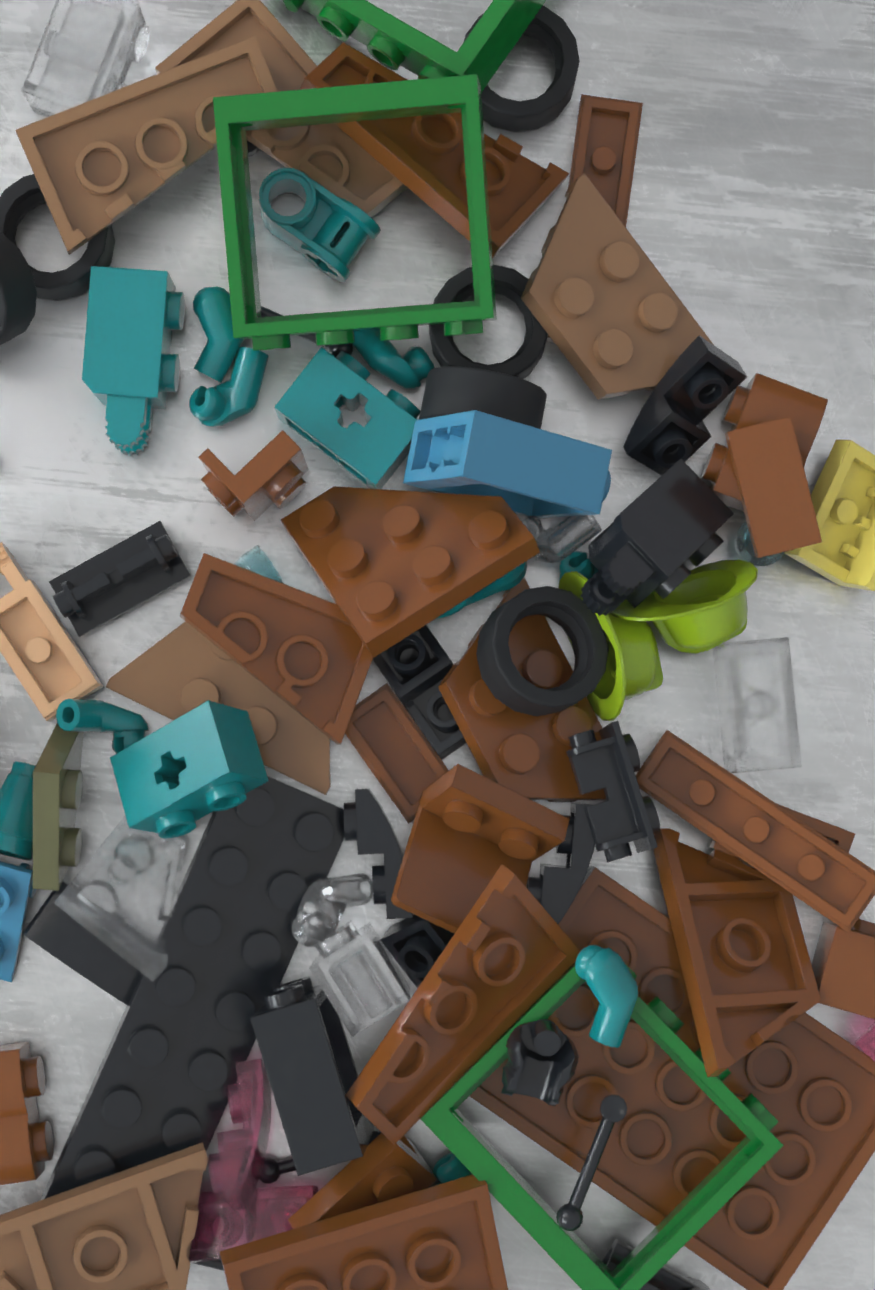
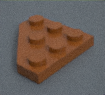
M334 486L281 519L287 533L373 658L540 553L535 537L501 496Z

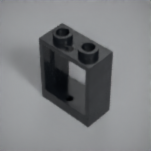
M304 977L274 987L273 993L264 996L266 1004L250 1019L297 1175H304L363 1157L375 1129L373 1124L346 1096L357 1079L358 1073L330 982L313 987L311 978Z

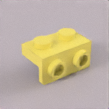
M836 439L811 493L822 542L785 551L784 554L839 586L875 591V455L852 440Z

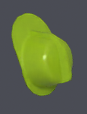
M739 559L721 560L705 564L690 570L692 573L666 598L662 599L653 591L636 608L625 599L612 614L624 620L652 621L665 643L680 652L697 654L708 651L741 634L745 630L748 613L746 591L757 580L758 570L751 562Z
M577 571L566 572L559 581V589L571 591L583 600L580 596L582 594L581 588L588 579ZM595 613L605 632L609 650L606 671L595 690L587 696V699L601 720L614 721L621 713L624 700L657 689L662 685L663 673L657 642L651 627L646 621L624 620L613 616L612 613H608L606 616L604 614L599 616Z

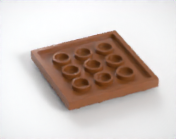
M473 1174L219 1251L228 1290H508L488 1185L485 1180L478 1181Z

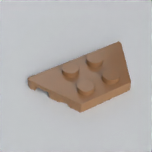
M584 173L566 191L565 197L567 200L556 225L548 233L541 250L542 258L540 263L531 273L521 300L598 400L623 396L637 390L651 391L655 389L669 368L699 335L711 344L713 343Z
M186 621L112 676L106 685V688L172 720L179 718L208 700L248 711L265 766L324 795H327L331 787L330 738Z
M203 1142L1 1214L0 1290H186L190 1269L189 1255L191 1243L195 1238L199 1215L198 1201L203 1172L206 1171L208 1162Z

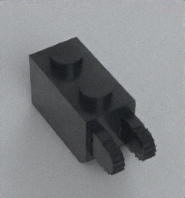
M680 459L614 519V522L588 545L590 562L598 571L581 588L582 594L580 596L583 598L582 603H585L586 609H590L593 614L597 613L599 616L604 614L606 616L608 613H612L625 599L636 608L653 591L662 599L666 598L692 573L683 564L687 559L697 567L724 542L716 531L734 513Z

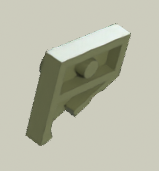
M58 723L33 770V889L59 891L68 867L78 866L82 850L81 828H75L76 810L80 806L83 789V774L80 768L84 732L64 731Z

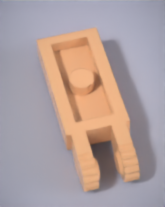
M1 542L0 573L6 577L13 590L0 598V652L43 718L51 722L56 718L57 709L62 701L66 699L84 700L104 686L37 584L30 579L28 580L12 553Z

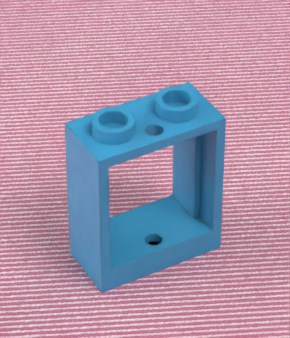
M472 410L415 420L403 483L437 493L501 496L516 514L534 519L600 514L602 502L607 497L610 489L611 475L609 464L612 450L488 413Z

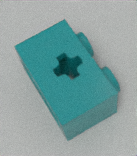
M321 347L274 408L277 416L283 423L368 488L382 489L409 454L414 424L420 414V410L399 392L391 389L385 396L366 380L371 375L370 372L351 355L340 351L337 357H334ZM360 405L364 406L365 420L367 422L365 427L353 422L347 429L344 428L340 410L345 407L350 411H355Z
M209 700L110 757L129 828L158 833L160 838L166 839L179 837L191 832L196 828L197 820L213 811L228 810L242 804L247 799L246 793L269 781L248 711Z

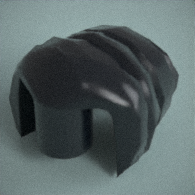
M539 1019L521 1024L511 1032L507 1040L508 1061L503 1067L502 1083L504 1087L501 1093L509 1096L521 1094L543 1100L548 1105L556 1106L562 1097L564 1085L568 1084L575 1075L579 1060L575 1044L549 1019Z

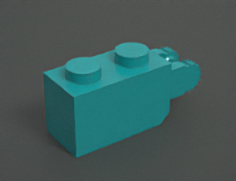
M91 266L82 380L100 402L106 406L105 420L108 422V425L105 426L107 429L105 434L110 437L109 441L115 444L117 450L121 449L123 454L128 453L129 456L131 454L138 455V452H144L145 446H149L147 442L150 440L148 433L151 432L153 409L166 410L167 392H177L180 359L178 354L170 353L172 330H182L185 311L184 293L175 292L176 287L168 271Z

